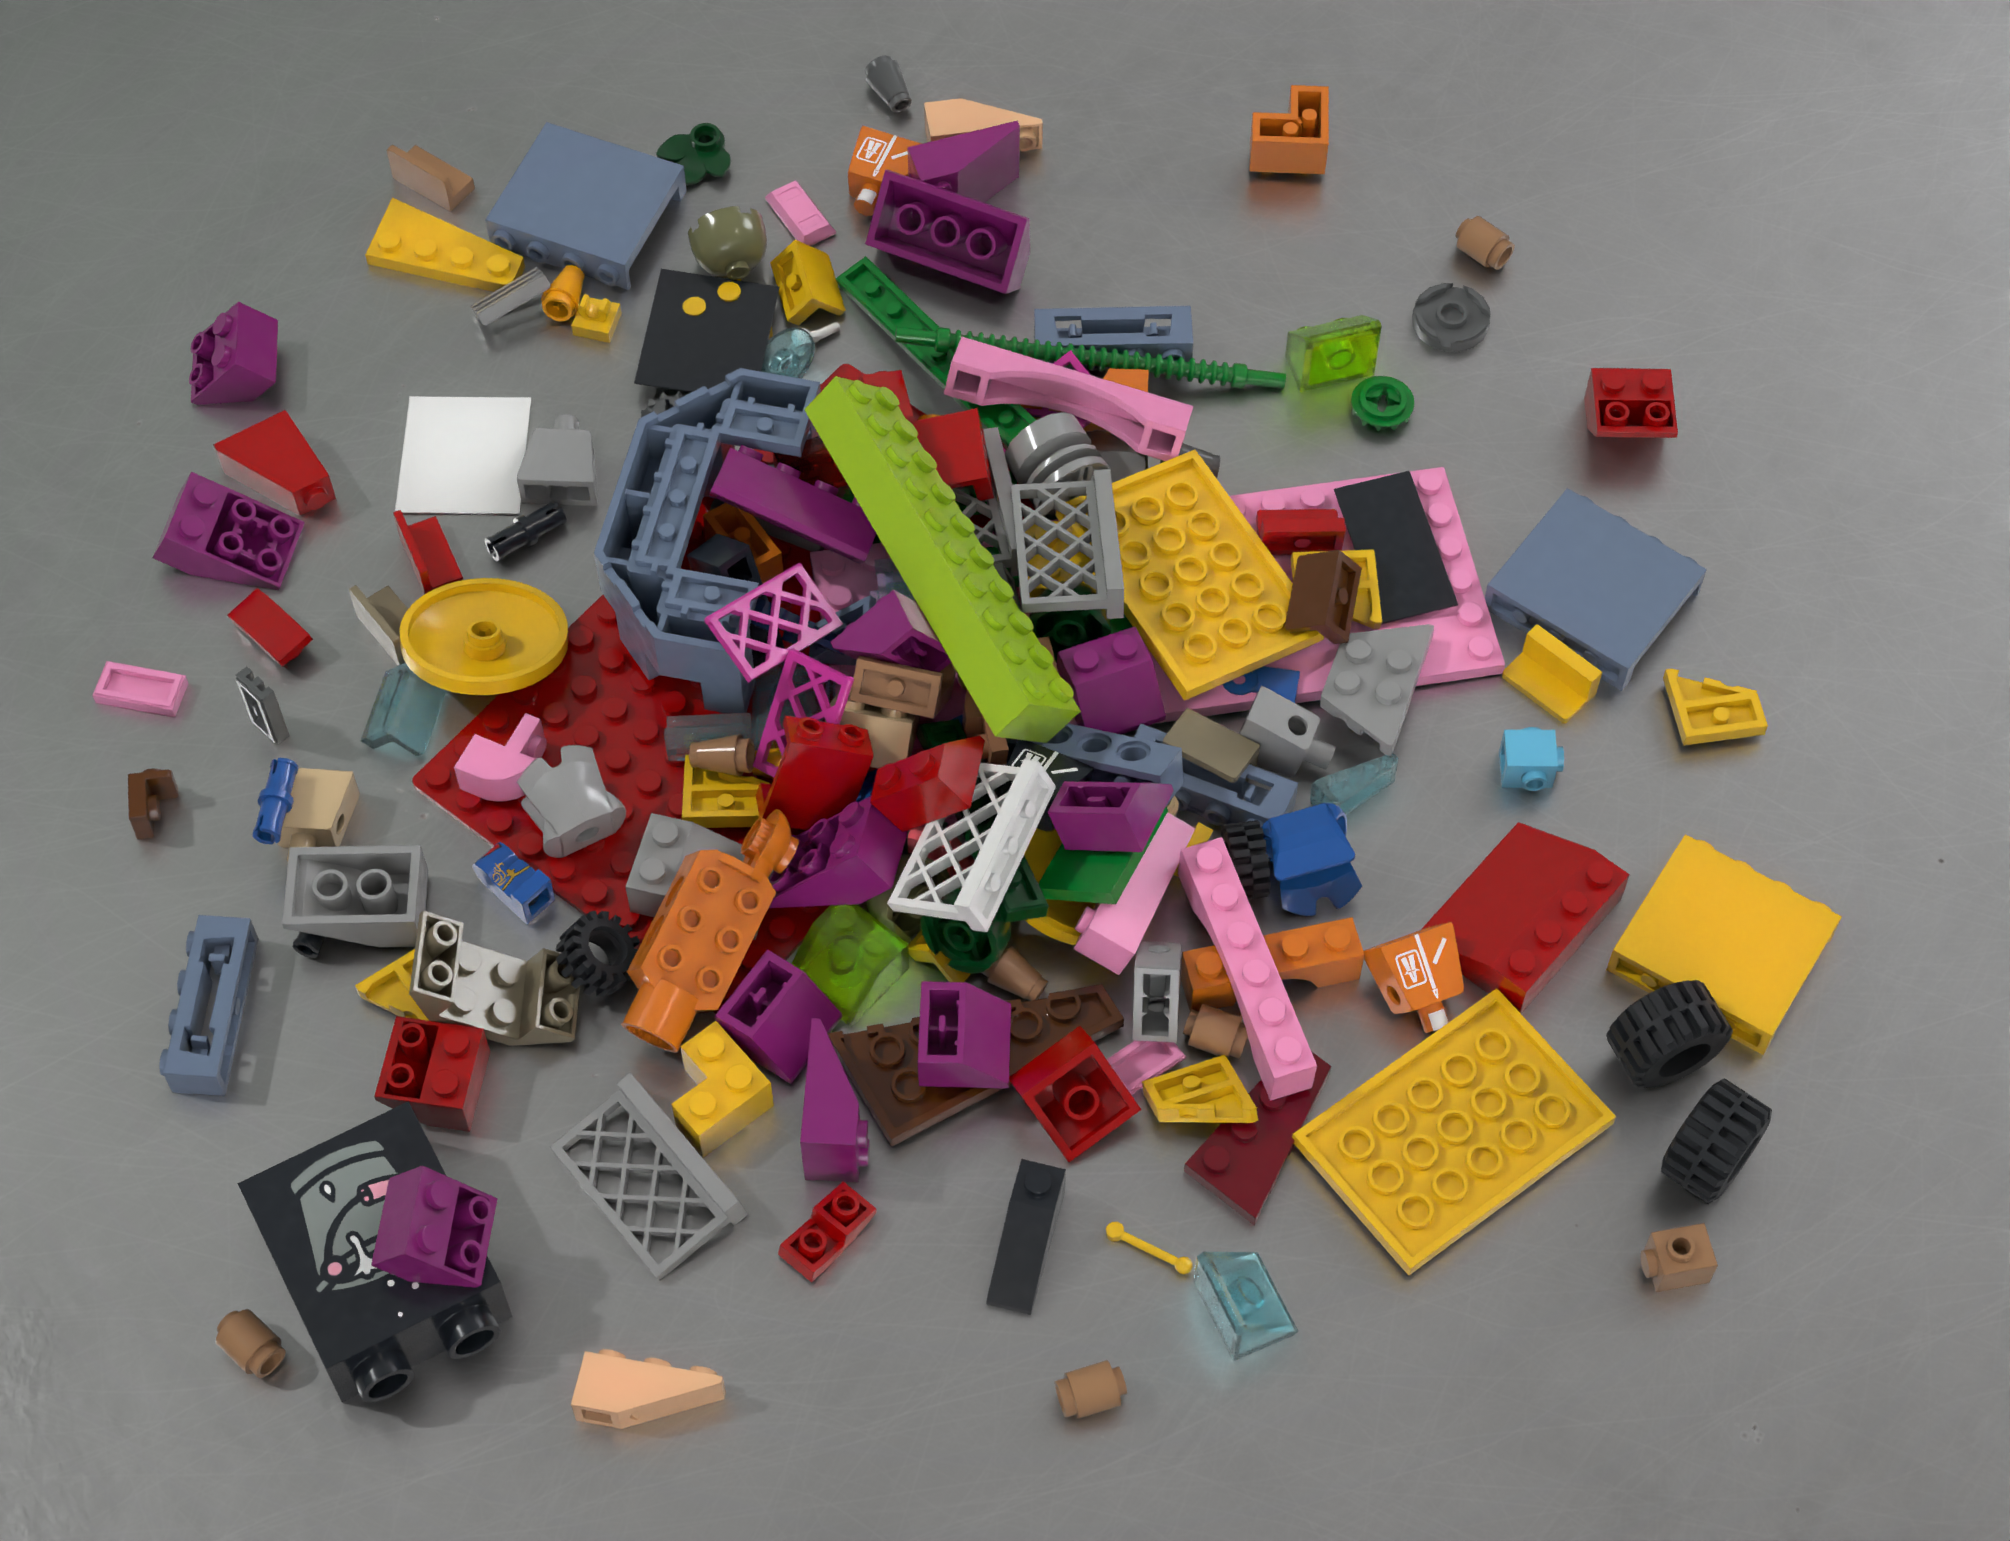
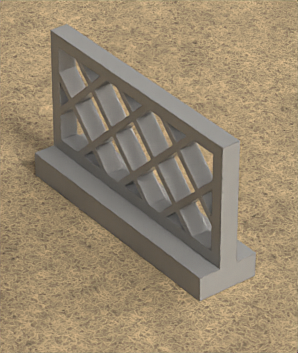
M998 427L984 429L994 498L979 501L977 497L974 498L962 492L961 490L964 486L953 488L952 490L956 496L955 500L967 506L962 514L970 519L977 511L991 519L984 528L973 524L975 527L974 534L980 544L986 542L998 549L999 554L992 555L994 564L1003 562L1005 567L1009 568V572L1013 577L1018 576L1011 499L1012 482Z
M1110 469L1093 470L1092 481L1011 485L1022 612L1106 609L1107 619L1124 618V582ZM1068 496H1086V500L1077 508L1063 501ZM1038 498L1044 503L1037 509L1032 510L1021 503V499ZM1053 508L1066 515L1057 524L1044 517ZM1075 522L1089 529L1079 538L1067 531ZM1034 524L1047 531L1038 540L1025 533ZM1056 538L1070 545L1060 554L1047 547ZM1079 551L1092 559L1083 568L1069 560ZM1036 554L1050 561L1041 570L1028 563ZM1059 568L1073 575L1064 584L1050 577ZM1083 581L1096 589L1097 594L1079 595L1073 589ZM1039 584L1053 591L1048 597L1030 598L1029 595Z
M630 1072L616 1083L620 1088L617 1092L553 1143L550 1148L660 1281L731 1222L735 1226L748 1213ZM622 1105L629 1114L627 1133L604 1132L606 1117ZM636 1124L643 1130L644 1133H635ZM580 1139L595 1140L592 1162L573 1161L565 1151ZM603 1140L626 1141L623 1163L600 1162ZM634 1142H652L656 1146L654 1165L631 1164ZM663 1156L672 1166L662 1165ZM581 1170H590L589 1180ZM599 1171L621 1172L618 1194L599 1193L596 1190ZM630 1172L652 1173L649 1196L627 1195ZM661 1174H677L683 1178L681 1197L658 1196ZM690 1188L699 1198H689ZM607 1202L617 1203L616 1213ZM625 1203L648 1204L645 1227L626 1226L624 1224ZM656 1205L679 1206L677 1228L654 1227ZM688 1206L707 1207L715 1216L714 1219L700 1230L685 1229ZM634 1235H644L643 1246ZM652 1236L675 1237L674 1252L660 1264H657L650 1255ZM684 1237L690 1238L683 1244Z

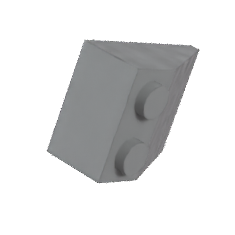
M651 813L626 884L630 912L655 917L686 855L699 850L717 849L743 862L745 855L741 854L740 851L742 845L694 822ZM758 928V930H757V932H756V934H755L753 940H756V937H757L759 928Z
M421 845L290 847L282 920L283 928L375 947H415L419 914L423 910L425 911L428 881V867Z

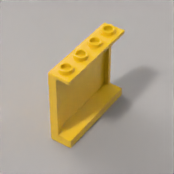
M1685 834L1615 945L1606 970L1648 993L1677 982L1687 980L1703 982L1733 1031L1731 1038L1764 1055L1777 1028L1828 941H1831L1842 916L1834 913L1827 905L1818 901H1812L1794 892L1784 882L1774 881L1756 872L1746 862L1734 860L1718 852L1708 842L1696 840Z

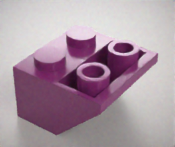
M237 302L228 311L221 313L207 329L197 333L190 348L193 354L192 371L189 376L191 403L207 405L252 402L276 383L278 320L241 302Z
M894 589L889 594L880 598L871 609L855 622L850 623L841 634L831 641L834 649L856 660L859 656H865L934 672H940L951 663L917 602Z
M1064 781L1048 810V814L1065 850L1143 852L1174 789L1171 784Z
M769 950L763 954L715 1015L719 1025L751 1060L790 1084L808 1062L811 1019H821L826 1032L831 1033L842 1018V1013L804 971Z
M921 981L918 1044L919 1086L1009 1088L1011 1004L967 982Z
M423 1165L389 1178L371 1266L409 1282L473 1288L481 1286L498 1198Z

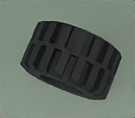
M1687 980L1661 987L1634 1002L1612 1023L1606 1037L1635 1087L1652 1088L1675 1082L1706 1065L1729 1042L1733 1031L1706 985L1699 980Z
M1725 1078L1714 1083L1693 1108L1669 1145L1662 1160L1661 1173L1707 1204L1713 1202L1725 1192L1755 1150L1770 1124L1772 1109Z

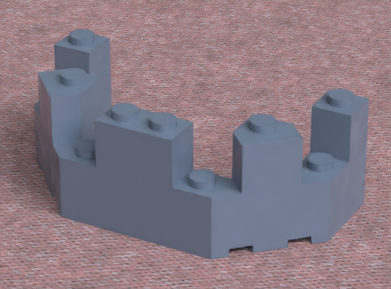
M739 368L725 375L726 381L710 389L703 386L675 400L674 407L658 415L653 411L639 418L594 550V558L600 590L616 614L620 640L650 681L659 675L700 682L705 710L745 717L756 681L754 679L749 683L708 625L705 624L704 618L757 588L759 583L680 569L703 496L714 498L709 494L730 448L735 449V446L744 445L752 449L774 452L776 467L781 462L802 472L799 477L800 480L816 482L825 452V444L804 410L821 392L820 382ZM758 598L750 602V610H755ZM729 614L719 620L727 632L738 635L740 616ZM748 619V628H747V637H746V638H750V629H749L750 623H751V620H750V619ZM745 647L744 657L751 667L754 668L752 649Z

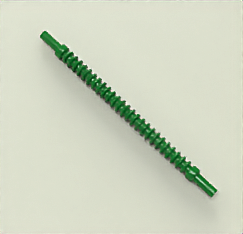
M896 327L895 343L934 347L935 352L947 353L949 349H953L955 354L961 337H965L1038 360L1041 359L1048 363L1049 361L1056 362L1071 350L1082 365H1087L1088 370H1092L1094 366H1097L1100 372L1104 371L1105 368L1149 370V373H1154L1155 378H1159L1160 374H1164L1167 380L1172 375L1176 376L1178 381L1182 377H1187L1188 382H1192L1194 378H1197L1200 384L1207 379L1211 385L1215 381H1219L1221 386H1225L1229 382L1233 388H1244L1245 385L1284 389L1286 383L1285 373L1248 369L1246 364L1234 363L1232 367H1229L1227 362H1223L1222 366H1218L1217 362L1213 360L1208 365L1205 359H1202L1200 363H1196L1194 358H1190L1189 362H1185L1184 358L1180 356L1175 361L1172 355H1169L1167 359H1162L1161 354H1157L1156 358H1152L1149 352L1142 357L1138 351L1134 355H1129L1128 350H1124L1122 354H1119L1116 348L1109 353L1105 347H1102L1100 351H1096L1094 346H1091L1089 350H1085L1082 344L1075 349L1072 343H1069L1067 347H1062L1061 342H1057L1056 346H1052L1051 342L1047 340L1042 345L1038 339H1035L1034 343H1029L1028 338H1024L1022 342H1019L1015 336L1008 341L1005 335H1002L1000 339H995L994 334H990L989 338H985L982 332L978 336H973L971 331H968L967 335H962L960 330H957L954 334L951 333L949 328L938 327L936 331Z

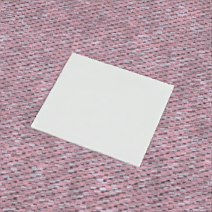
M409 396L395 511L401 510L403 514L520 515L521 498L517 484V474L527 448L532 398Z

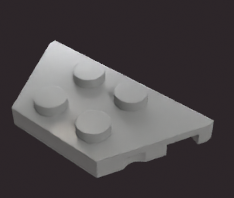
M1427 624L1350 633L1348 643L1339 645L1321 694L1320 707L1332 716L1344 720L1347 727L1359 736L1364 732L1380 743L1379 750L1382 753L1392 756L1433 638L1434 626Z

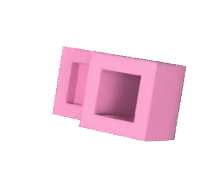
M525 713L505 746L475 734L454 766L459 788L480 798L497 802L510 801L524 796L525 794L517 784V781L524 770L535 759L542 757L546 748L547 740L544 737L541 719Z

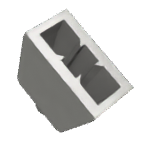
M561 414L556 417L554 428H537L533 431L517 474L521 503L548 504L550 501L555 500L558 504L598 505L595 454L591 432L579 429V420L575 416Z
M1263 686L1260 687L1239 732L1240 735L1260 745L1258 767L1288 777L1295 776L1303 760L1326 770L1336 748L1314 737L1320 722V718L1316 714Z
M1142 941L1136 951L1133 1004V1040L1177 1043L1182 945L1179 943ZM1152 1001L1164 1002V1011L1154 1012L1149 1010V1003Z

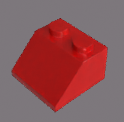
M978 735L944 743L878 768L870 803L902 832L970 808L985 740Z
M1078 1026L1009 1076L1011 1084L1068 1162H1071L1142 1110L1096 1043L1081 1026Z

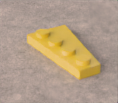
M393 197L365 254L368 265L495 292L522 276L525 269L524 257Z

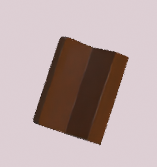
M1340 550L1299 556L1285 629L1290 633L1317 630L1333 644L1348 643L1362 568Z

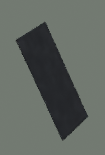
M1410 471L1334 489L1354 550L1374 549L1382 624L1458 606Z

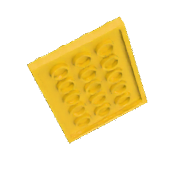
M1195 449L1112 483L1124 582V615L1133 627L1136 626L1143 642L1184 701L1324 640V636L1317 630L1290 633L1285 629L1293 583ZM1086 496L1076 497L1066 503L1077 508L1086 500ZM1056 510L1055 515L1059 521L1066 517V515ZM1077 522L1067 529L1068 532L1078 538L1089 530Z
M1496 988L1293 1133L1292 1138L1295 1140L1294 1145L1409 1276L1612 1126L1616 1116Z

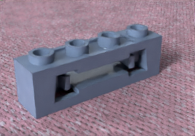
M1191 306L1034 309V341L1038 339L1040 344L1044 345L1049 340L1052 346H1056L1057 342H1061L1062 347H1067L1069 343H1072L1075 349L1082 344L1085 350H1089L1091 346H1094L1096 351H1100L1102 347H1105L1109 353L1116 348L1119 354H1122L1124 350H1128L1129 355H1134L1138 351L1142 357L1147 352L1151 354L1152 358H1156L1157 354H1161L1162 359H1167L1169 355H1172L1175 361L1182 356L1185 362H1189L1193 356ZM1145 319H1171V326H1157L1156 322H1152L1150 327H1144ZM1081 320L1082 328H1076L1075 324H1070L1069 328H1057L1055 321ZM1094 366L1091 371H1097L1099 369L1097 366Z
M1140 724L1134 738L1163 743V738L1167 733ZM1182 757L1184 783L1174 795L1179 803L1178 811L1187 810L1205 817L1207 821L1217 826L1258 820L1262 827L1269 818L1291 813L1295 806L1298 782L1249 764L1235 783H1231ZM1249 778L1272 788L1267 790L1250 784L1245 780Z
M198 915L195 931L188 933L186 941V953L189 957L186 970H181L178 976L177 990L180 999L178 1008L172 1009L169 1016L170 1044L168 1049H163L159 1063L160 1074L165 1077L172 1093L226 1095L259 940L250 918ZM212 964L214 973L221 975L209 1029L213 1034L212 1044L210 1045L208 1036H201L213 983L209 975Z

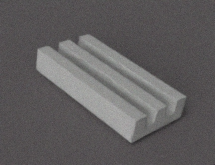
M535 267L470 307L479 321L487 326L543 293L551 285L545 274L538 267Z

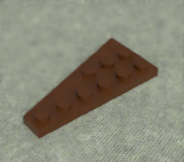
M1099 984L1049 993L1048 998L1021 1002V999L1006 1001L1011 1004L1009 1076L1078 1026H1081L1093 1041L1123 1027L1124 1017L1103 985ZM920 1017L912 1018L909 1023L884 1027L883 1023L867 1026V1030L843 1034V1031L827 1033L842 1066L891 1147L1004 1089L919 1086L918 1044Z

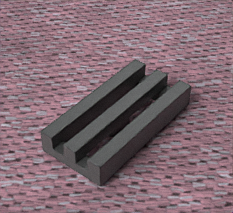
M246 666L235 676L250 720L270 740L280 744L290 735L275 693L269 686L265 688L264 682L258 676L255 678L252 670Z

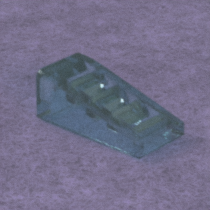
M1392 753V756L1385 755L1316 780L1312 783L1311 805L1332 803L1339 806L1345 812V815L1349 814L1395 782L1398 757Z

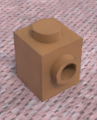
M1705 1223L1651 1232L1644 1250L1640 1253L1644 1275L1647 1278L1652 1277L1656 1292L1710 1283L1718 1266Z

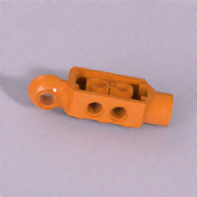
M774 810L766 820L761 817L753 824L740 850L741 854L745 855L743 862L717 849L699 850L685 856L627 970L628 975L638 988V992L621 1024L629 1033L655 1047L677 1053L696 1014L719 1009L776 894L768 878L772 870L782 873L791 862L798 848L799 840L791 836L789 822L780 810Z

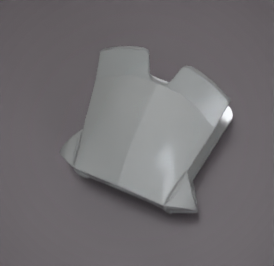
M581 745L563 746L561 748L562 762L558 766L550 767L543 758H537L524 770L517 781V784L527 796L521 802L522 807L543 832V850L551 857H565L616 833L626 817V809L622 802L605 790L591 747Z

